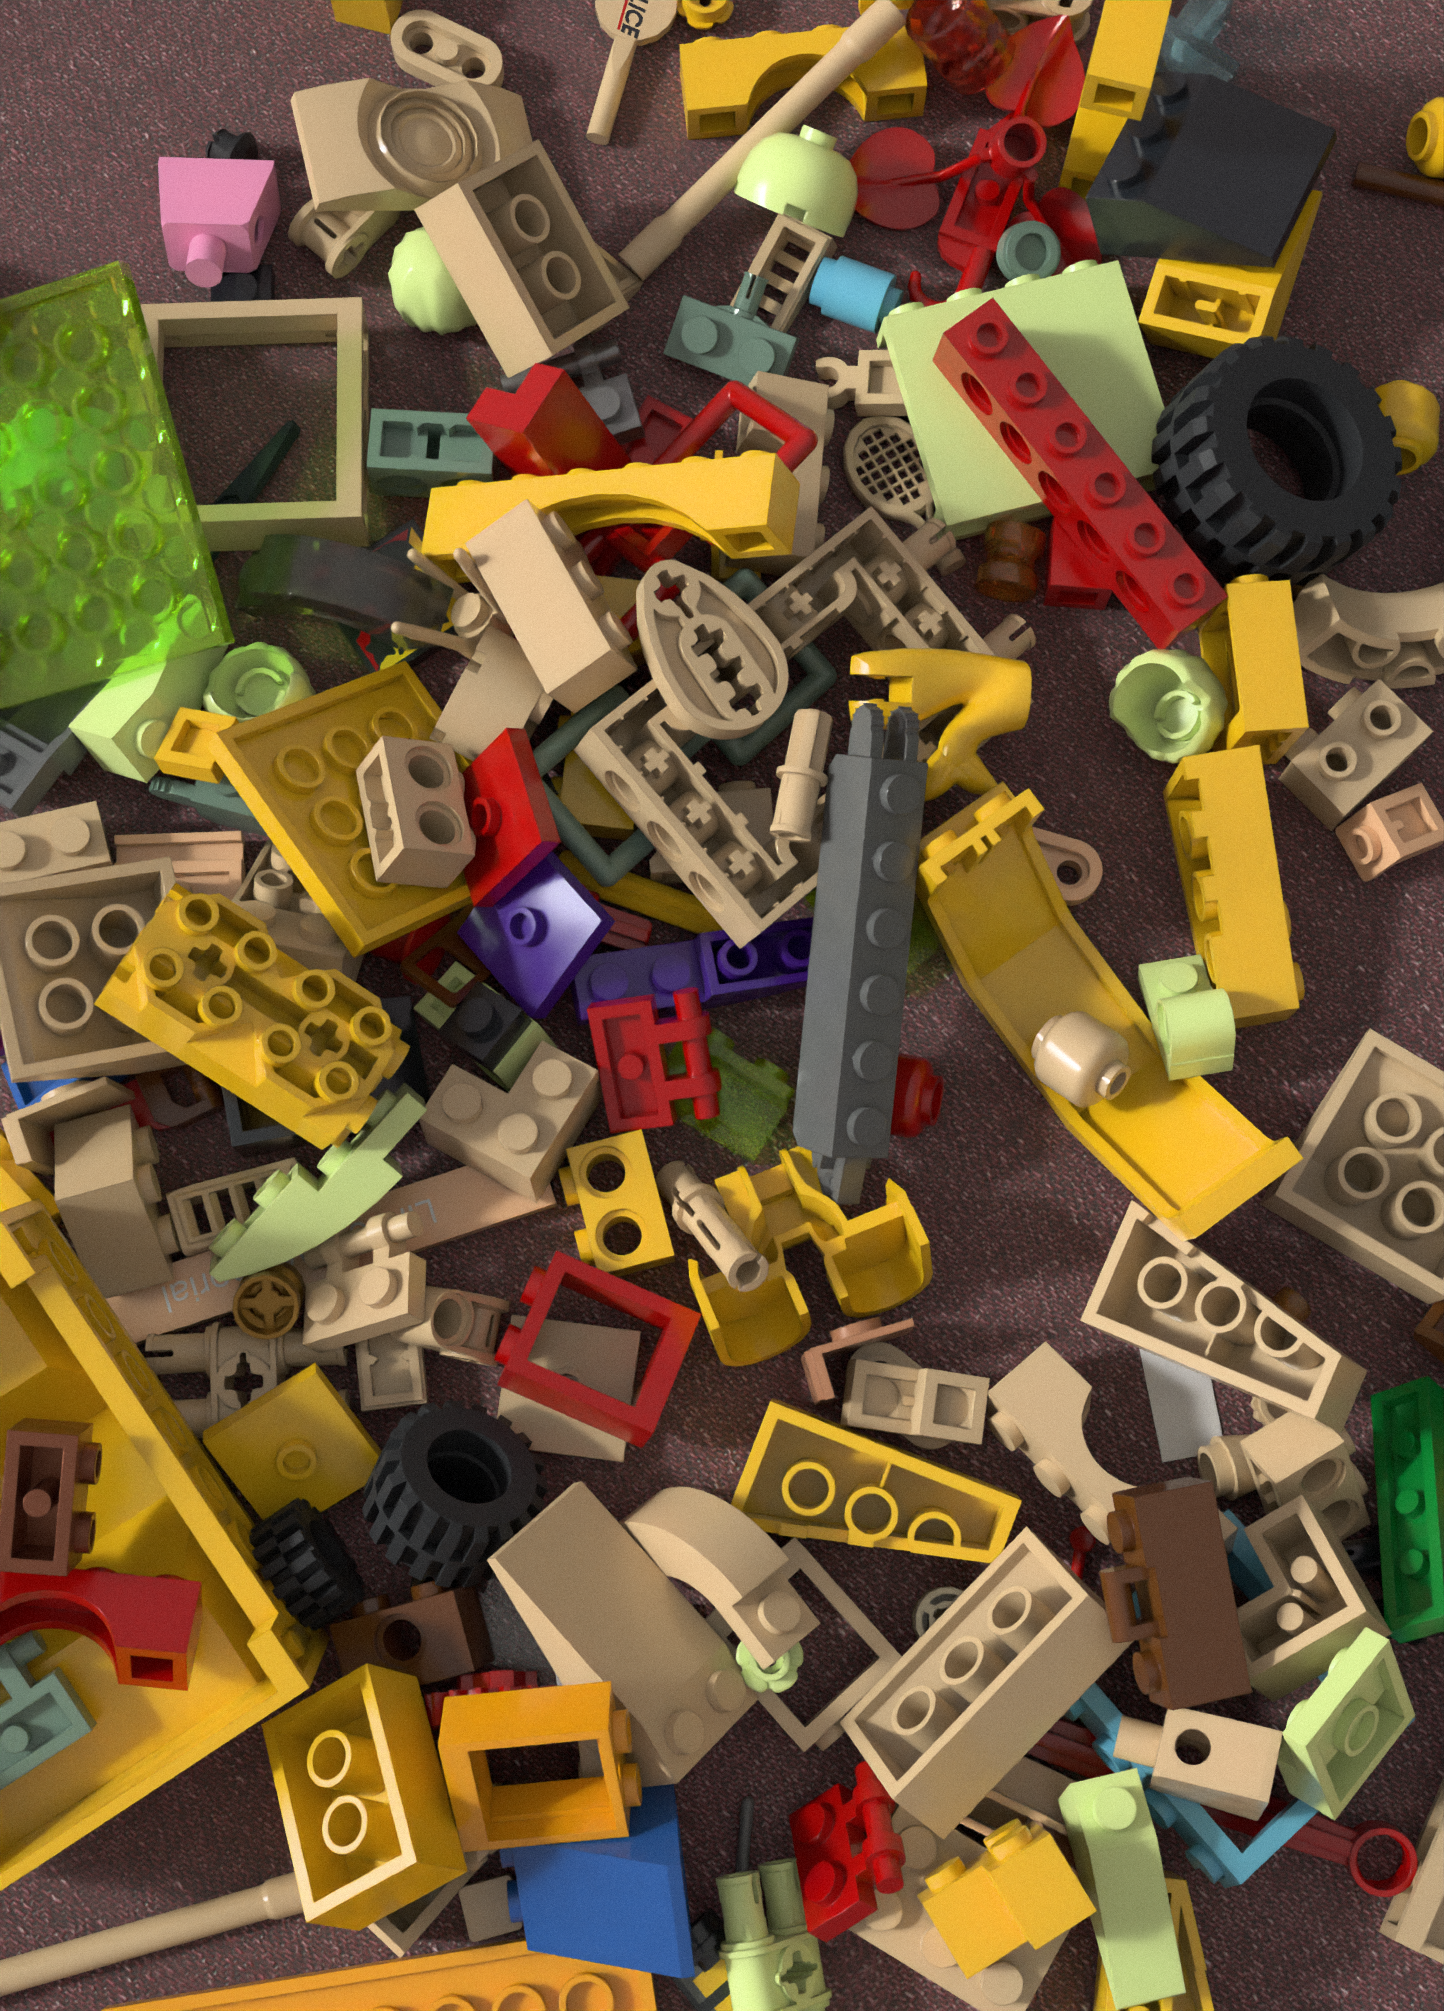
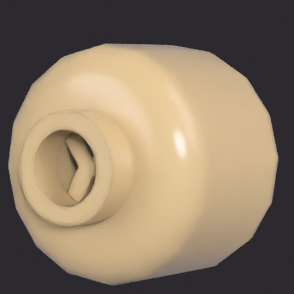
M1077 1011L1068 1013L1064 1017L1062 1015L1054 1016L1044 1024L1032 1045L1031 1053L1032 1057L1035 1058L1036 1077L1046 1086L1078 1107L1095 1105L1104 1098L1107 1100L1114 1099L1124 1089L1129 1080L1131 1069L1126 1065L1129 1056L1127 1041L1119 1033L1087 1012Z

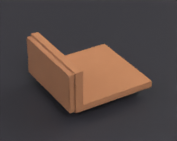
M880 1317L849 1324L829 1332L832 1342L810 1348L809 1351L804 1352L800 1360L814 1406L830 1404L835 1398L824 1359L854 1351L875 1342H884L907 1335L915 1326L913 1319H907L882 1327Z

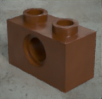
M434 1579L410 1587L413 1597L411 1600L391 1605L388 1593L370 1597L350 1608L351 1617L329 1625L343 1677L368 1663L418 1678L419 1686L475 1671L495 1661L475 1586L463 1587L461 1585L452 1588V1585L450 1587L437 1586ZM404 1620L413 1623L420 1632L421 1646L418 1652L410 1650L402 1640L401 1627Z

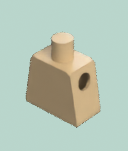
M1186 1708L1178 1710L1167 1709L1163 1726L1122 1715L1113 1757L1152 1767L1153 1772L1149 1788L1155 1791L1258 1821L1269 1803L1283 1731ZM1180 1746L1193 1747L1200 1753L1203 1762L1198 1765L1186 1764L1178 1758L1176 1749Z

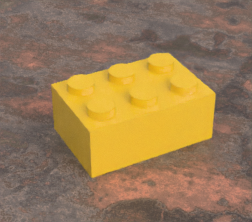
M366 1663L261 1724L306 1923L360 1931L468 1872L417 1677Z

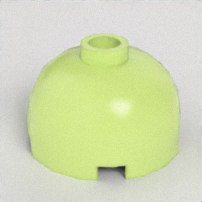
M803 124L799 136L778 132L763 138L749 152L737 177L738 181L734 188V193L781 215L786 214L801 220L803 224L839 237H844L855 211L858 198L857 175L850 161L833 150L838 138Z

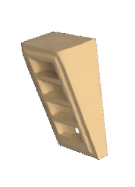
M779 213L748 272L768 279V285L788 295L783 305L763 295L759 307L776 315L770 327L787 333L810 295L815 275L825 256L832 258L837 245L832 237L809 225L803 224L796 218ZM788 242L810 253L806 262L783 251ZM777 262L798 273L799 275L795 283L771 272L774 264ZM740 287L738 288L730 306H734Z
M297 1158L285 1159L166 1193L183 1254L191 1257L209 1251L210 1244L226 1226L219 1197L230 1195L236 1218L243 1224L251 1215L244 1189L255 1186L256 1191H258L264 1182L278 1169L287 1175L298 1163ZM204 1203L212 1232L203 1235L200 1233L193 1210L194 1205Z

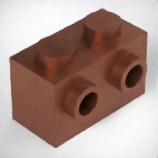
M24 1418L7 1430L0 1511L1 1572L67 1576L82 1560V1553L91 1554L95 1541L97 1519L96 1512L86 1511L88 1484L97 1485L102 1465V1444L92 1442L93 1423Z

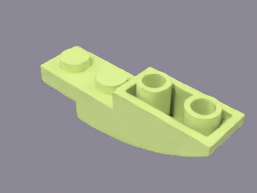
M405 1082L394 1094L386 1088L375 1098L378 1100L377 1105L366 1121L367 1125L350 1143L345 1139L339 1148L332 1146L322 1157L317 1168L323 1174L318 1179L299 1163L287 1175L279 1169L276 1170L254 1195L253 1200L259 1204L255 1211L243 1224L235 1218L232 1219L210 1244L209 1249L215 1255L211 1258L209 1274L218 1282H223L279 1265L323 1243L365 1213L403 1177L400 1163L388 1153L427 1111L424 1099Z

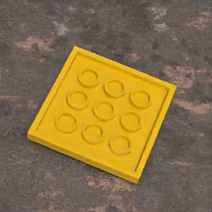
M406 660L218 731L206 746L353 958L472 903L463 870L448 888L376 882L356 770L382 736L436 742L430 739V736L442 714L441 709ZM454 751L458 771L463 773L473 761Z

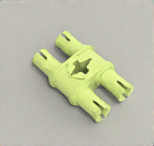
M796 1857L759 1864L758 1870L736 1872L717 1877L715 1880L722 1907L726 1940L721 1942V1949L718 1953L719 1959L725 1960L733 2011H825V2007L830 2005L829 1999L832 1998L831 1988L825 1986L818 1938L809 1934L807 1930ZM760 1877H761L762 1889L764 1890V1896H765V1902H766V1909H767L766 1914H767L768 1926H767V1921H766V1917H765V1914H764V1908H763V1902H762V1890H761V1884H760Z

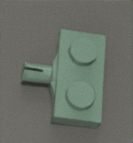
M745 271L734 306H713L683 295L663 354L730 380L740 381L748 386L757 371L787 376L800 338L771 328L761 317L756 315L769 280Z

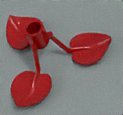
M1057 15L1031 23L1010 36L994 52L985 72L986 96L993 106L1004 111L1014 112V115L991 139L988 148H982L978 153L943 170L933 172L935 167L934 150L923 136L912 129L891 127L881 130L866 139L849 160L857 175L858 198L854 212L870 223L885 229L905 231L918 228L930 221L939 210L940 197L935 183L947 181L982 163L989 162L994 172L1001 177L1008 179L1021 177L1023 179V202L1028 211L1016 215L1009 222L1006 230L1022 222L1038 221L1049 226L1056 234L1060 243L1061 257L1055 272L1051 276L1062 274L1067 267L1084 260H1096L1098 265L1102 264V254L1100 253L1087 202L1079 194L1065 187L1051 189L1038 203L1034 195L1035 181L1039 176L1034 166L1043 157L1047 146V139L1043 128L1057 126L1072 117L1078 110L1085 82L1084 67L1074 40L1070 17L1068 15Z

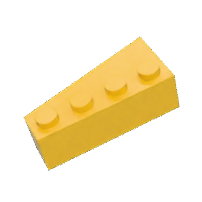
M1260 745L1183 757L1164 788L1163 797L1196 955L1201 954L1212 989L1224 988L1227 992L1233 1010L1235 1029L1287 1020L1300 1008L1299 1000L1304 999L1305 989L1300 966L1297 962L1293 963L1289 941L1291 937V920L1287 905L1283 901Z

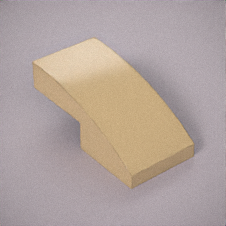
M851 1359L848 1361L840 1426L982 1445L990 1378L929 1368L916 1369Z

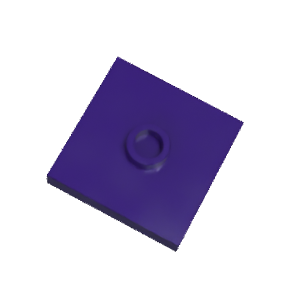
M551 851L493 907H475L457 933L530 1018L545 1019L612 927L615 920Z

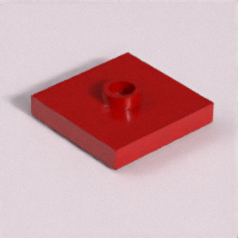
M506 727L462 773L465 782L463 798L469 827L476 836L475 856L463 869L474 907H493L561 843L525 729Z

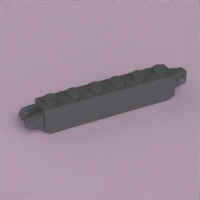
M863 703L862 706L855 708L856 711L851 721L852 728L850 729L848 755L836 754L828 766V783L826 785L793 1134L799 1147L812 1151V1164L814 1168H817L822 1193L836 1204H859L865 1171L870 1168L872 1158H888L928 770V763L917 762L920 720H918V713H915L912 707L898 706V709L890 711L891 715L888 717V723L886 724L887 732H885L883 758V727L885 726L883 710L873 703Z

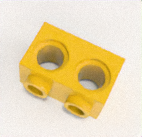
M642 1129L567 1148L570 1166L559 1168L558 1171L567 1206L580 1203L586 1228L574 1231L581 1261L591 1266H596V1268L616 1277L675 1262V1255ZM602 1161H613L622 1166L625 1171V1178L621 1186L611 1192H600L594 1189L589 1184L588 1178L591 1169L596 1164ZM621 1222L633 1224L642 1234L638 1248L627 1255L614 1254L604 1245V1238L608 1229Z

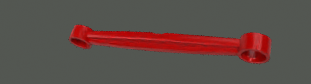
M1062 1718L1026 1753L1090 1779L1114 1773L1095 1752L1092 1743L1097 1738L1086 1726ZM1270 1794L1269 1803L1258 1821L1205 1805L1201 1806L1217 1825L1254 1837L1290 1802ZM1316 1813L1282 1845L1344 1865L1349 1875L1364 1891L1378 1897H1392L1405 1891L1411 1885L1418 1868L1417 1854L1412 1843L1395 1826L1382 1820L1364 1821L1351 1828ZM1389 1835L1399 1842L1402 1847L1403 1856L1399 1869L1393 1876L1385 1880L1365 1879L1357 1863L1360 1847L1371 1837Z

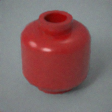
M902 1053L898 1055L890 1135L915 1138L920 1135L926 1125L934 1126L938 1120L943 1100L944 1082L942 1076L935 1075L932 1063L925 1057Z

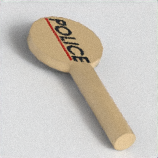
M677 0L595 1V12L600 26L614 41L586 137L589 141L599 145L609 143L636 46H643L658 41L669 32L676 19Z

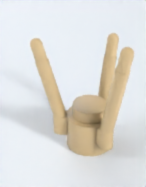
M411 548L407 552V557L422 572L457 600L451 610V621L458 636L399 621L391 625L392 632L410 639L456 650L470 660L488 625L513 637L514 633L480 570L463 548H456L453 556L480 593H469L417 549Z

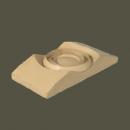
M365 78L294 92L290 100L315 211H415L414 209L458 182L532 143L521 95L500 87L466 79L426 89L398 88L373 78Z

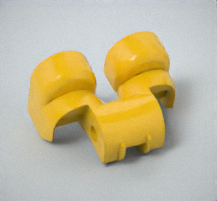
M799 1146L790 1150H780L779 1156L782 1164L749 1177L745 1167L742 1165L737 1167V1171L715 1179L717 1191L725 1202V1211L735 1224L740 1227L755 1249L766 1258L769 1265L767 1277L759 1287L752 1291L741 1292L738 1286L735 1289L730 1286L722 1272L705 1277L700 1271L698 1261L688 1259L690 1285L699 1303L706 1328L720 1361L727 1366L736 1367L755 1364L787 1351L800 1342L810 1331L812 1323L808 1308L794 1276L786 1270L783 1254L784 1250L806 1241L812 1240L823 1255L827 1278L840 1308L846 1316L859 1318L876 1315L891 1310L919 1294L930 1283L933 1275L930 1242L913 1206L910 1204L906 1191L888 1178L885 1185L887 1195L885 1203L878 1209L847 1221L839 1204L823 1195L817 1175V1168H814L812 1164V1151Z

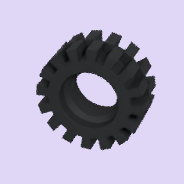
M296 1498L250 1530L252 1535L249 1536V1540L255 1548L252 1550L255 1560L263 1565L260 1572L264 1579L270 1580L275 1587L272 1592L278 1600L283 1598L286 1602V1610L292 1617L297 1615L301 1625L304 1627L310 1626L311 1630L316 1631L362 1601L365 1591L361 1586L364 1583L362 1576L355 1571L358 1566L354 1558L349 1557L345 1551L348 1547L342 1538L338 1540L334 1534L335 1528L329 1520L324 1522L322 1513L315 1506L311 1508L309 1501Z

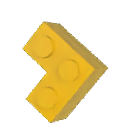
M1014 1819L1004 1824L983 1840L988 1849L987 1851L965 1865L959 1856L954 1857L924 1877L929 1888L919 1893L917 1897L967 1980L1028 1941L1037 1950L1097 1911L1051 1834L1035 1821L1022 1826L1019 1819Z

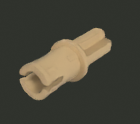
M810 708L798 709L794 715L785 763L782 766H778L776 770V776L781 779L773 824L770 826L769 831L770 835L776 838L798 843L811 841V827L820 787H825L828 783V777L823 773L833 719L831 715Z

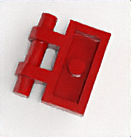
M684 988L673 992L677 1015L669 1018L659 1019L655 994L592 1002L587 1008L610 1134L674 1125L677 1120L674 1103L676 1099L692 1097L696 1119H711L720 1115L717 1092L722 1089L719 1068L712 1067L707 1035L712 1033L709 1012L702 1011L698 988ZM681 1041L687 1071L669 1075L664 1043Z
M866 1761L859 1763L855 1767L857 1786L853 1791L837 1783L789 1815L807 1930L809 1934L826 1943L878 1910L874 1892L875 1884L877 1890L883 1894L896 1893L904 1886L901 1867L906 1862V1855L902 1837L894 1833L891 1814L896 1808L895 1801L888 1794ZM865 1831H866V1834H867V1838H866V1839L864 1838V1832H865Z

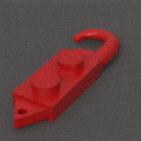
M1014 112L1008 114L988 130L980 128L968 157L978 153L982 148H988L991 139L1012 119ZM989 162L982 163L961 174L938 233L937 250L942 259L951 267L963 272L955 293L969 288H980L982 290L992 262H994L998 242L1009 224L1023 188V179L1021 177L1015 179L1001 177L994 172ZM919 271L911 272L907 285L911 302H921L924 307L947 301H935L928 298L921 288V273Z

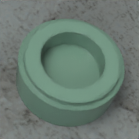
M1026 221L1008 228L1002 234L996 250L998 266L1003 275L1010 281L1027 274H1038L1040 279L1050 277L1055 272L1061 257L1060 243L1056 234L1049 226L1038 221Z

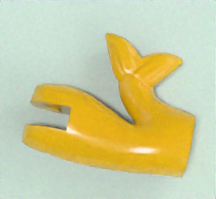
M934 648L879 650L851 656L849 675L867 676L872 679L890 677L889 702H884V699L848 701L851 721L856 711L855 708L862 706L863 703L877 704V707L883 710V716L885 717L883 729H887L886 724L888 723V717L891 715L890 711L898 709V706L912 707V710L918 713V720L921 722L953 705H963L962 709L945 728L939 740L938 749L926 762L928 763L924 802L936 799L956 784L965 791L977 795H984L998 785L976 752L978 746L984 740L1025 727L1030 710L1032 689L1031 669L1025 661L976 652Z

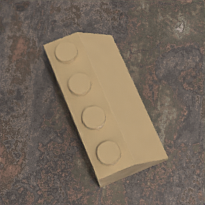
M1026 1526L840 1721V1724L891 1798L944 1840L1001 1779L1020 1762L1022 1757L1067 1713L1070 1707L1117 1660L1133 1641L1112 1643L1105 1602Z

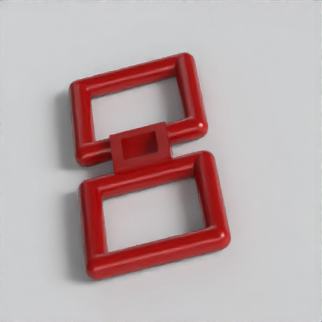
M733 380L728 382L651 465L680 463L683 459L694 456L736 410L785 442L776 454L791 473L816 448L818 436L813 429L744 383ZM622 523L591 529L579 542L590 565L610 546L646 574L655 563L671 560L694 534L682 529L659 524ZM661 584L655 596L660 602L668 599L673 601L681 591L676 585L665 588ZM636 602L620 618L632 638V643L639 637Z

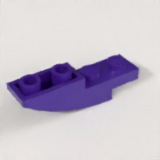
M814 917L774 922L741 949L724 930L699 933L694 940L593 954L570 983L577 1025L589 1024L587 1008L592 1002L655 994L659 1018L677 1015L673 992L684 988H698L701 1008L706 1010L806 987Z

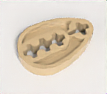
M663 560L651 566L636 590L637 628L644 658L655 685L670 711L687 728L708 738L720 740L736 739L756 731L774 714L786 694L789 677L788 664L779 641L762 619L742 599L711 576L676 560ZM661 584L665 588L676 585L681 591V595L675 602L671 599L660 602L656 598L655 593ZM698 638L702 642L713 639L717 643L719 648L712 655L713 658L708 653L698 657L693 652L692 647L698 641ZM731 665L737 673L731 684L727 681L716 684L712 680L711 674L717 666L724 669ZM735 692L739 696L749 692L754 697L756 702L749 709L750 712L746 708L736 712L731 707L729 702L736 695Z

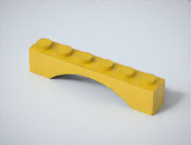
M750 450L742 453L739 457L719 459L692 456L683 459L680 463L661 465L634 462L625 465L622 469L603 471L576 468L564 475L544 477L519 474L511 480L484 483L477 480H463L458 482L457 486L431 488L421 553L457 583L471 582L454 558V550L456 548H463L469 557L473 559L465 543L522 501L528 499L546 515L552 511L557 512L574 536L591 529L622 523H651L690 532L712 543L731 559L792 554L800 483L776 453L761 450Z

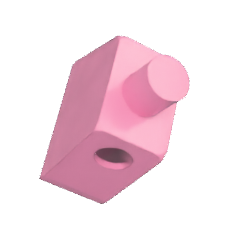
M159 157L161 225L169 266L176 271H185L186 277L190 282L206 288L219 284L222 280L223 272L250 273L256 270L281 213L275 161Z

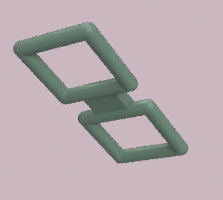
M749 568L737 570L722 583L740 599L744 598L747 603L767 589L756 573ZM811 642L793 656L807 673V676L784 696L778 709L760 728L746 736L729 740L713 739L697 734L680 747L681 751L690 759L709 740H712L733 765H746L793 722L794 715L798 709H807L836 682L837 672L816 645ZM618 684L576 712L533 750L560 840L597 883L603 887L615 885L655 847L638 828L608 856L543 781L542 777L576 748L590 728L630 697L625 689Z

